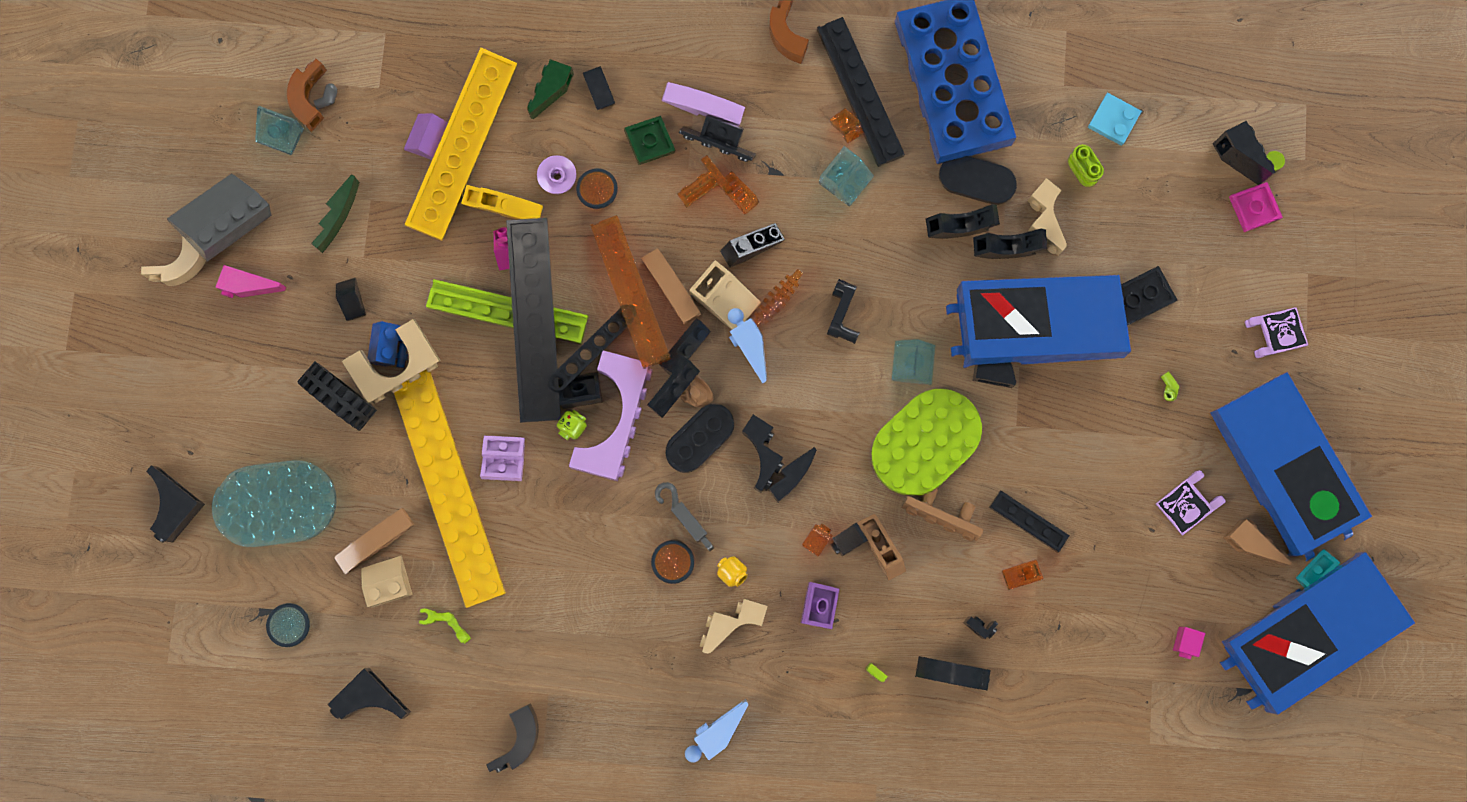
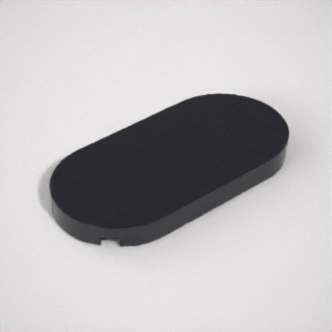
M969 156L945 161L939 170V180L948 192L989 204L1000 205L1007 202L1013 197L1017 188V181L1011 170L1004 166Z
M718 404L702 407L668 441L665 453L669 465L682 473L697 470L731 436L734 430V419L731 412L726 407Z

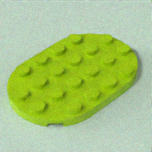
M948 389L928 390L912 399L879 431L874 440L872 465L879 480L887 488L901 495L920 496L937 489L973 455L979 445L982 435V422L976 407L962 394Z

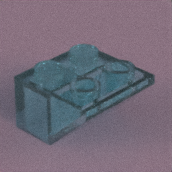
M844 146L821 174L819 184L850 207L874 175L860 157Z

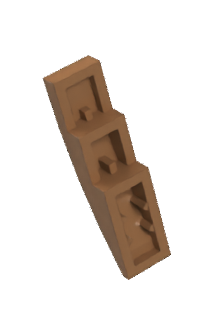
M658 248L641 258L684 325L701 315L692 298Z
M401 508L366 532L334 558L344 574L350 573L363 561L369 560L381 549L389 546L415 524L404 508Z

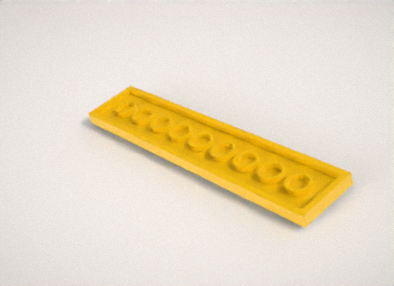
M480 47L407 217L406 227L443 241L517 67L516 62Z

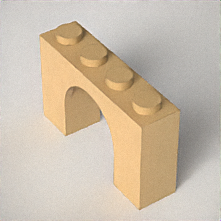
M415 319L395 329L409 352V363L402 374L396 377H386L379 374L373 368L363 350H359L342 360L368 403L371 401L375 404L386 398L384 394L391 390L394 393L403 388V382L409 380L411 383L420 378L419 373L425 369L427 372H430L438 367L437 362L441 360Z

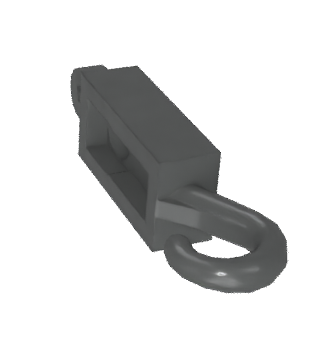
M669 482L659 484L655 489L656 500L663 504L664 500L661 498L660 493L665 488L670 489L672 493L671 511L697 543L701 541L709 552L714 549L713 545L705 537L707 532L682 502L679 503L676 487Z

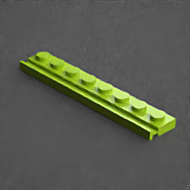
M433 279V285L426 304L428 309L514 328L512 297ZM554 307L556 339L582 344L589 316Z

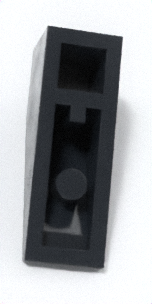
M856 522L831 539L833 543L830 545L837 555L840 553L841 556H844L868 541V539Z

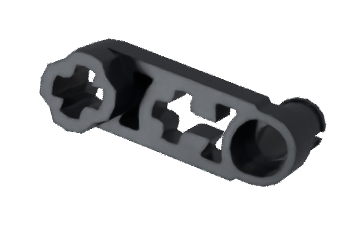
M838 279L832 296L841 300L827 335L837 339L840 337L855 344L860 332L844 327L842 322L857 286Z

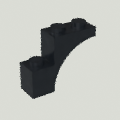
M753 414L742 430V434L752 442L759 455L760 475L754 489L761 493L763 489L765 491L769 489L773 482L770 478L774 472L778 474L784 464L781 462L783 460L782 456L764 445V443L769 444L773 438L774 433L772 431L774 427Z

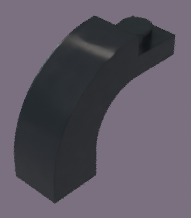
M994 204L968 213H939L925 218L928 238L936 239L976 235L989 231V228L1000 224L997 205Z
M1041 228L1016 235L986 233L973 237L974 256L986 259H1009L1036 255V252L1047 249L1046 229Z
M919 656L915 677L988 691L991 670Z
M531 703L509 714L517 732L515 745L507 754L486 764L489 772L496 770L498 773L508 768V762L513 770L531 755L537 743L539 733L537 716Z

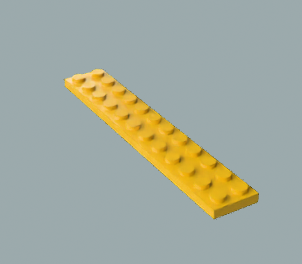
M425 369L419 373L421 377L411 383L409 380L403 382V388L394 392L460 592L466 608L504 595L506 592L431 371L427 372Z

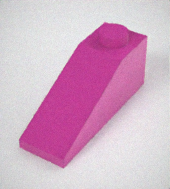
M226 265L223 266L216 284V288L222 291L221 295L233 298V296L242 298L286 290V287L279 282Z

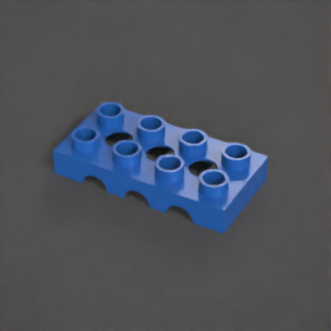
M944 0L897 12L895 25L902 47L904 46L907 53L908 69L912 82H915L918 90L921 113L929 127V140L936 163L941 164L945 161L1012 146L1016 139V134L975 1ZM954 9H963L967 13V17L961 20L956 19L952 15V11ZM924 18L929 22L930 26L926 29H920L916 27L914 20ZM942 28L951 29L956 34L957 42L950 49H941L934 42V34ZM972 44L976 46L978 53L972 56L967 55L963 51V46ZM930 53L936 54L941 62L937 65H931L926 62L925 56ZM960 64L965 67L968 73L967 80L961 85L949 83L945 78V70L948 66ZM977 80L987 82L989 90L985 92L978 91L974 87V82ZM941 89L947 90L951 94V99L949 101H941L936 97L935 93ZM963 100L973 101L979 109L977 118L970 122L959 119L955 111L957 104ZM989 116L996 117L1000 121V127H988L985 123V118ZM949 126H957L961 129L962 136L952 138L947 134L946 129Z

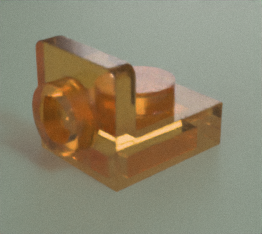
M846 108L830 119L831 124L843 134L847 143H850L863 133L859 120Z
M816 524L802 543V546L819 557L833 536L830 534L831 529L823 524H820V526Z

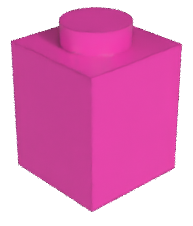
M1179 627L1173 651L1179 652V657L1189 660L1192 657H1199L1205 633L1187 627Z

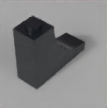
M151 465L146 472L152 477L158 488L160 506L156 520L150 530L155 533L154 537L160 542L173 543L205 504L160 467Z
M364 668L327 704L331 708L330 713L335 718H340L341 720L366 707L383 708L394 713L400 719L406 718L411 713L370 668Z

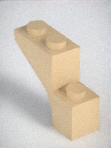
M1046 178L1028 200L1030 206L1035 211L1042 213L1028 231L1041 228L1046 229L1047 250L1059 256L1067 246L1054 214V202L1062 190Z
M744 599L743 603L738 602L735 613L739 615L738 619L714 612L713 616L709 615L706 623L709 631L707 636H702L700 647H703L702 652L711 653L740 625L756 624L762 626L768 606Z

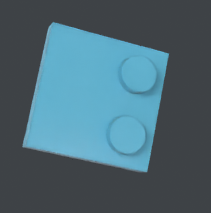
M1107 92L1088 128L1122 146L1142 111Z

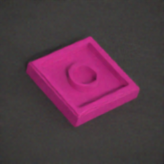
M1268 182L1229 196L1244 232L1283 218Z

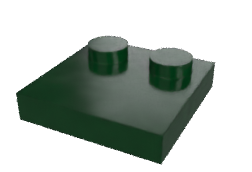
M661 115L624 128L638 165L675 153L674 145Z

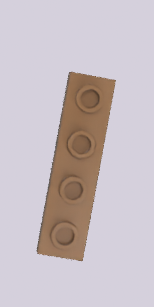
M938 489L924 494L921 501L910 496L905 499L902 508L906 510V513L912 516L919 515L930 524L937 523L948 532L962 534V537L966 540L977 541L983 533L984 529L970 523L975 510V506L971 503L965 502L957 518L932 506Z

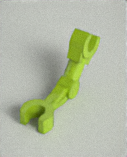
M426 608L420 609V613L428 614L426 620H419L420 624L429 625L436 623V621H446L456 632V636L461 643L465 644L471 639L468 633L460 627L452 613H437Z

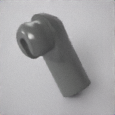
M327 84L323 97L314 100L317 110L332 105L335 102L338 90L334 84Z

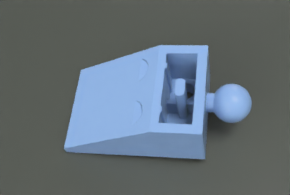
M733 308L728 312V320L732 324H736L737 327L730 331L732 335L729 338L735 347L739 346L759 379L764 383L767 381L763 335L752 318L744 322L743 312L738 308Z
M743 700L709 726L705 723L699 727L694 737L698 745L689 746L685 750V758L689 762L694 763L701 758L703 752L707 759L710 760L724 750L748 707L747 700Z

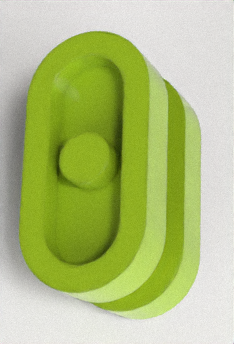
M1084 144L1078 145L1068 158L1070 168L1083 186L1092 187L1103 176L1104 168L1089 146Z

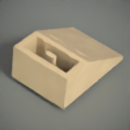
M716 260L689 290L692 298L731 330L737 327L736 324H732L728 320V312L731 309H740L744 314L743 321L745 322L761 304L731 272Z

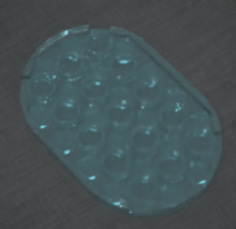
M298 460L239 468L226 476L227 478L216 489L212 501V515L220 533L232 543L244 547H263L309 540L320 534L328 526L335 513L337 502L335 487L330 477L318 466Z

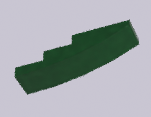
M352 174L328 200L326 205L331 210L318 223L323 228V231L311 244L321 253L326 250L336 237L355 200L360 182Z

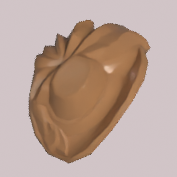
M697 375L680 397L684 403H689L695 407H704L710 405L713 401V392L709 385Z

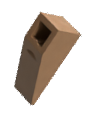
M1239 520L1223 537L1237 552L1281 566L1292 564L1288 559V555L1283 550L1277 549L1270 537L1257 530L1258 526L1251 520Z

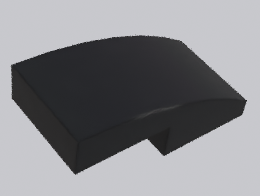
M601 66L582 73L597 110L615 104Z

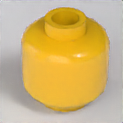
M734 556L728 559L726 557L723 558L717 565L719 568L717 572L718 577L729 587H739L748 577L747 567Z

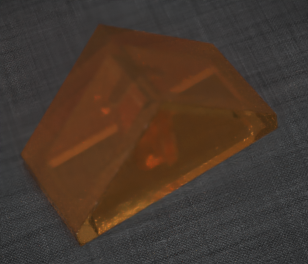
M1036 559L1002 570L1008 590L1043 580Z

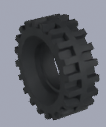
M316 361L297 381L316 400L358 431L365 426L377 411L375 407Z

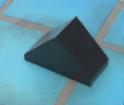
M356 278L336 283V299L346 321L366 316Z

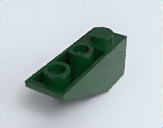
M551 59L548 65H544L542 70L543 77L541 82L536 84L534 93H536L534 99H531L527 106L531 119L536 118L567 92L574 75L571 66Z

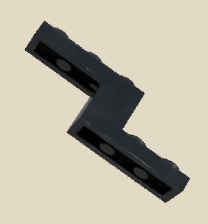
M697 318L659 363L670 377L647 406L661 418L665 416L700 372L688 359L711 331Z

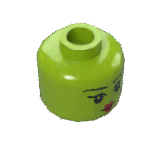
M575 410L572 412L566 411L557 423V428L560 430L558 434L567 441L569 438L578 439L587 427L586 418Z

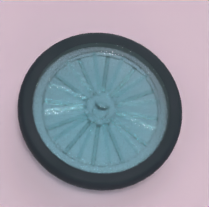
M292 603L277 606L271 611L266 622V631L273 643L281 647L298 645L306 638L310 628V620L306 611Z

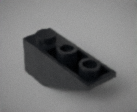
M776 223L730 240L720 252L729 268L748 261L783 242L785 239Z

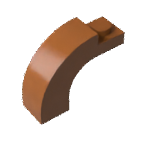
M779 0L778 6H772L770 13L769 30L772 42L783 56L801 64L808 48L809 39L794 34L787 26L786 19L793 0Z
M317 59L310 62L304 72L297 68L293 72L287 87V100L292 113L310 132L324 119L322 114L310 104L309 100L312 87L327 71L324 65Z

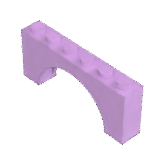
M602 351L597 370L614 381L621 392L623 402L621 419L616 430L603 443L590 448L574 447L569 467L574 470L618 481V478H622L625 466L622 465L624 457L628 458L631 446H628L630 438H634L636 432L634 422L635 419L640 417L642 410L639 407L640 401L646 397L647 388L644 387L646 380L650 381L653 369H650V363Z

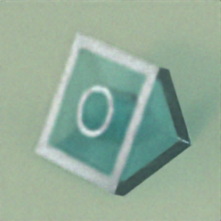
M258 106L255 142L292 155L304 128L296 119Z
M919 339L895 341L891 381L932 385L935 345Z

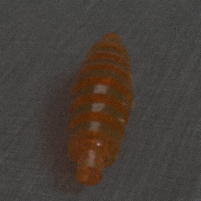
M799 269L793 275H786L784 277L787 280L786 283L782 280L779 282L782 286L781 289L776 285L773 287L776 295L771 291L767 293L771 301L764 298L763 302L766 306L764 307L760 304L758 308L761 312L755 311L754 313L756 316L754 322L757 327L769 322L766 319L767 316L771 319L775 317L771 313L772 311L777 314L780 312V309L776 307L777 305H780L782 308L786 306L782 301L783 298L789 302L791 298L787 293L794 294L795 291L792 287L798 288V280L803 275Z

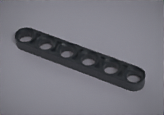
M623 305L550 376L548 381L550 390L556 393L562 392L635 320L637 315L636 309L632 305ZM630 310L633 317L631 319L623 318L622 311ZM616 323L619 326V331L616 333L610 332L608 325ZM598 336L603 337L605 345L597 346L594 343V339ZM581 351H590L591 358L589 360L582 359L580 356ZM568 364L577 366L578 370L575 374L567 372L566 366ZM554 378H561L563 386L560 388L554 387L552 385Z

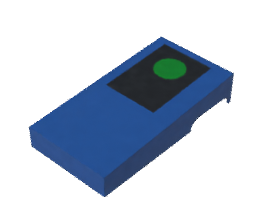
M1288 372L1267 381L1210 412L1260 505L1267 509L1288 547V556L1305 555L1307 562L1315 557L1314 548L1342 533L1345 541L1354 535L1352 527L1372 517Z

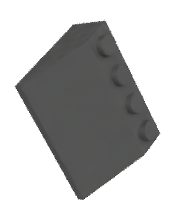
M231 173L168 217L167 221L208 262L272 215L270 205L260 194Z

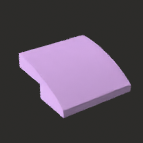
M484 436L481 479L522 481L525 438Z

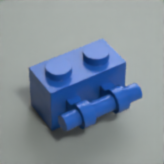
M383 321L372 325L368 360L371 364L387 367L395 365V359H397V367L405 368V362L408 361L409 354H407V348L395 330L400 325ZM398 342H400L399 352H397Z

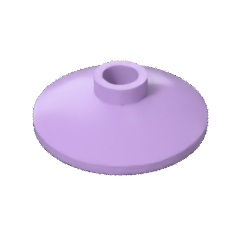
M550 156L539 165L537 180L546 192L562 194L574 185L576 169L573 163L566 157ZM556 174L561 175L559 180L554 179Z

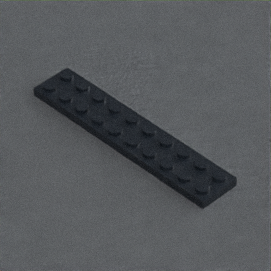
M548 218L506 220L520 423L560 420L559 392H553L548 386L550 376L558 369ZM558 377L552 380V385L556 388H559Z

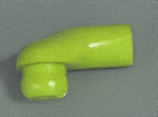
M1167 372L1161 376L1166 384L1164 398L1167 401H1174L1178 395L1179 385L1171 373Z

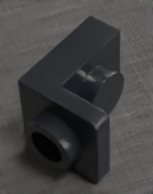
M968 616L963 622L981 639H986L987 637L990 639L997 631L995 627L998 623L996 621H991L986 628L983 627L985 623L977 616L974 618Z

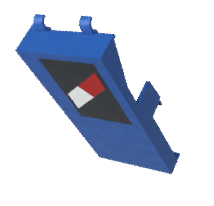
M1120 275L961 281L957 288V304L946 306L947 315L950 313L959 314L962 345L951 347L952 357L956 355H963L965 357L963 368L978 364L1019 362L1022 365L1125 358L1131 352Z
M1359 552L1302 591L1298 589L1273 605V608L1276 610L1230 638L1223 640L1222 643L1230 656L1226 660L1221 661L1220 664L1224 670H1228L1235 665L1239 668L1256 694L1254 698L1246 701L1251 709H1255L1263 704L1267 713L1278 715L1415 624V622L1366 552Z

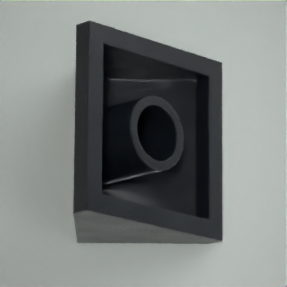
M598 372L579 375L562 392H559V404L563 409L603 403ZM559 378L560 388L563 386V380L561 378Z

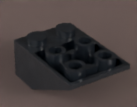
M1247 121L1226 130L1212 143L1223 162L1257 185L1264 183L1276 173L1272 161L1268 160L1263 145L1258 142L1253 127Z

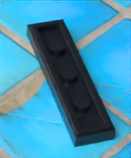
M1001 490L989 506L990 509L1057 553L1060 552L1070 536Z

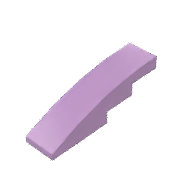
M670 82L667 83L662 98L663 102L696 116L698 114L703 116L710 115L736 126L740 125L745 109L744 106L715 95Z

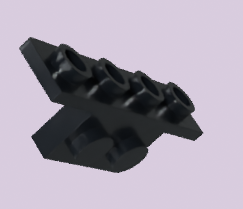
M707 115L701 132L685 126L679 130V134H682L683 138L690 141L695 139L700 141L701 145L708 148L716 147L723 154L737 155L739 160L748 162L749 160L752 161L756 156V153L738 147L744 128L716 117Z

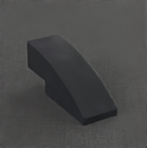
M815 447L781 470L784 478L769 488L777 503L784 499L805 476L817 451Z

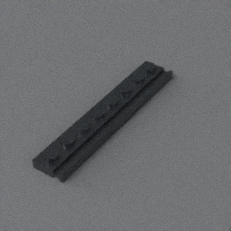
M841 17L826 23L824 26H818L817 32L877 166L880 167L885 163L887 164L904 157L905 153L844 18Z

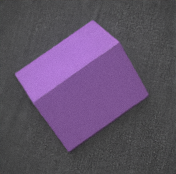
M433 113L418 114L404 150L432 160L448 122Z
M808 582L801 623L832 629L839 588Z

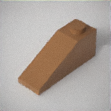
M876 514L857 522L868 539L867 543L888 581L905 573L904 560Z

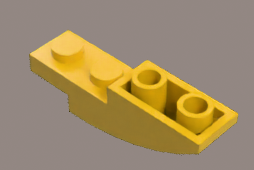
M466 185L461 202L464 206L500 214L501 216L516 220L540 218L543 209L542 205L522 198Z

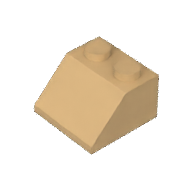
M402 556L361 568L362 590L367 607L374 608L413 595Z

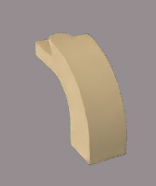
M182 236V250L179 257L173 263L166 266L141 267V275L148 278L149 281H161L167 286L180 285L197 275L206 260Z

